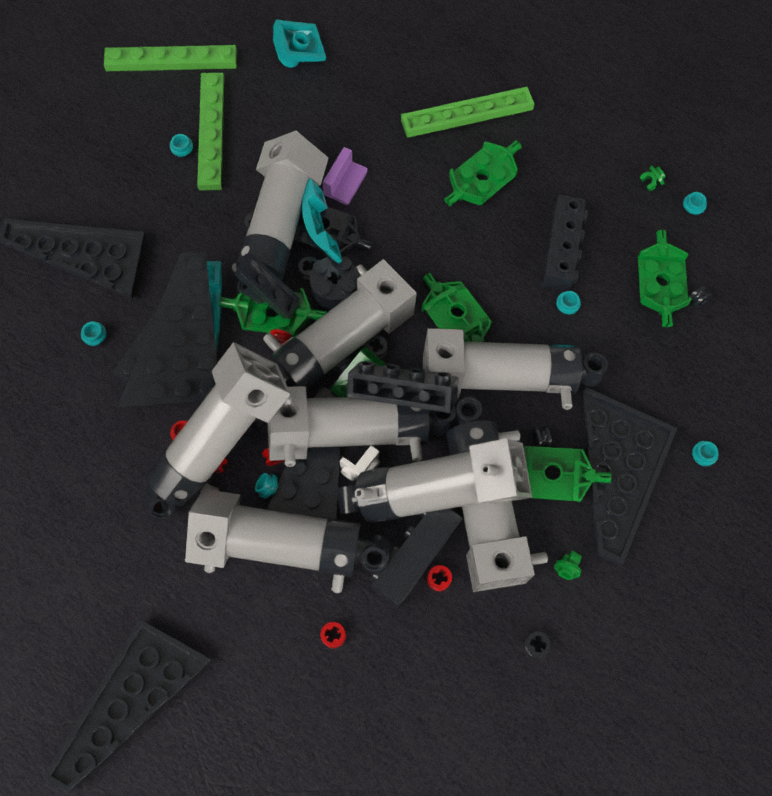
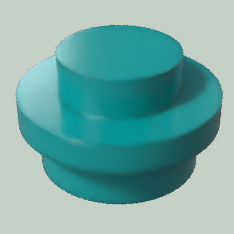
M177 134L171 139L170 149L176 156H186L191 153L193 144L186 135Z
M693 192L685 197L683 206L690 214L697 215L704 212L707 207V200L702 193Z
M566 291L558 296L556 305L562 313L574 314L579 310L581 301L575 292Z
M88 322L81 330L82 340L90 346L101 344L107 335L105 327L98 322Z
M700 441L693 447L692 456L698 464L710 466L718 459V448L712 442Z
M264 473L259 477L255 485V491L259 493L261 498L266 499L276 493L279 486L277 476Z

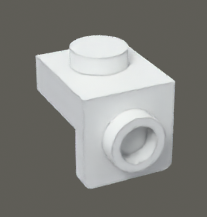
M370 446L356 465L342 457L340 460L342 474L353 481L354 479L357 480L361 472L377 469L380 464L378 460L379 451Z

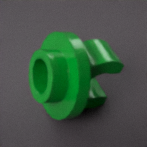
M651 165L649 167L651 172H645L640 176L642 182L652 179V183L646 186L649 191L654 190L657 187V183L661 186L665 184L663 179L666 176L659 166L654 168Z
M573 550L570 556L564 554L562 560L556 561L554 565L558 575L567 580L580 577L581 569L578 565L582 556Z

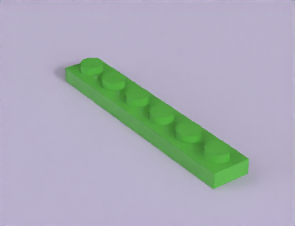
M236 45L105 48L104 55L106 71L236 69L237 66Z
M201 73L197 184L199 190H222L223 73Z
M528 87L401 114V122L408 138L533 110L534 102Z

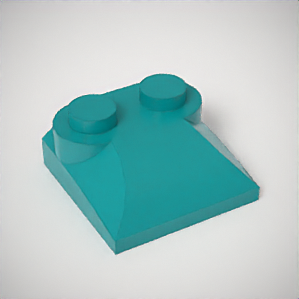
M284 20L275 21L273 26V42L278 58L283 65L296 67L299 61L326 60L316 24Z

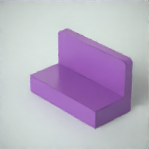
M345 147L342 149L323 181L324 195L345 205L350 203L368 172L366 167L352 162V150Z

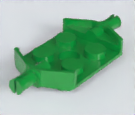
M515 140L510 146L505 148L485 141L483 148L454 172L453 169H450L449 178L454 191L444 199L445 203L448 206H452L458 199L477 205L485 203L516 177L518 169L513 154L521 149V144ZM482 174L487 176L488 179L479 180L477 176Z
M658 230L656 232L657 244L641 250L638 255L640 303L662 314L663 327H666V325L671 327L673 326L672 313L686 307L692 300V298L688 299L685 260L688 257V253L668 244L667 231L663 230L662 232V230ZM656 278H663V279H665L666 282H667V285H666V286L660 285V284L656 281Z
M428 273V276L426 274L423 277V281L430 288V293L422 304V312L426 311L439 329L463 330L464 342H484L492 321L464 284L460 281L437 283L431 273ZM459 308L464 312V315L456 317L451 313V310Z
M303 288L300 290L301 293L294 292L300 298V301L290 319H283L280 315L276 317L268 316L267 313L272 308L267 303L257 304L242 293H239L237 298L234 299L220 297L219 307L233 308L234 312H237L242 330L270 333L273 329H280L289 332L293 337H296L305 325L311 322V319L318 320L327 313V311L310 308Z
M524 447L532 498L578 501L580 503L592 483H611V472H595L583 449ZM549 466H555L560 470V476L556 480H550L546 477L545 470Z

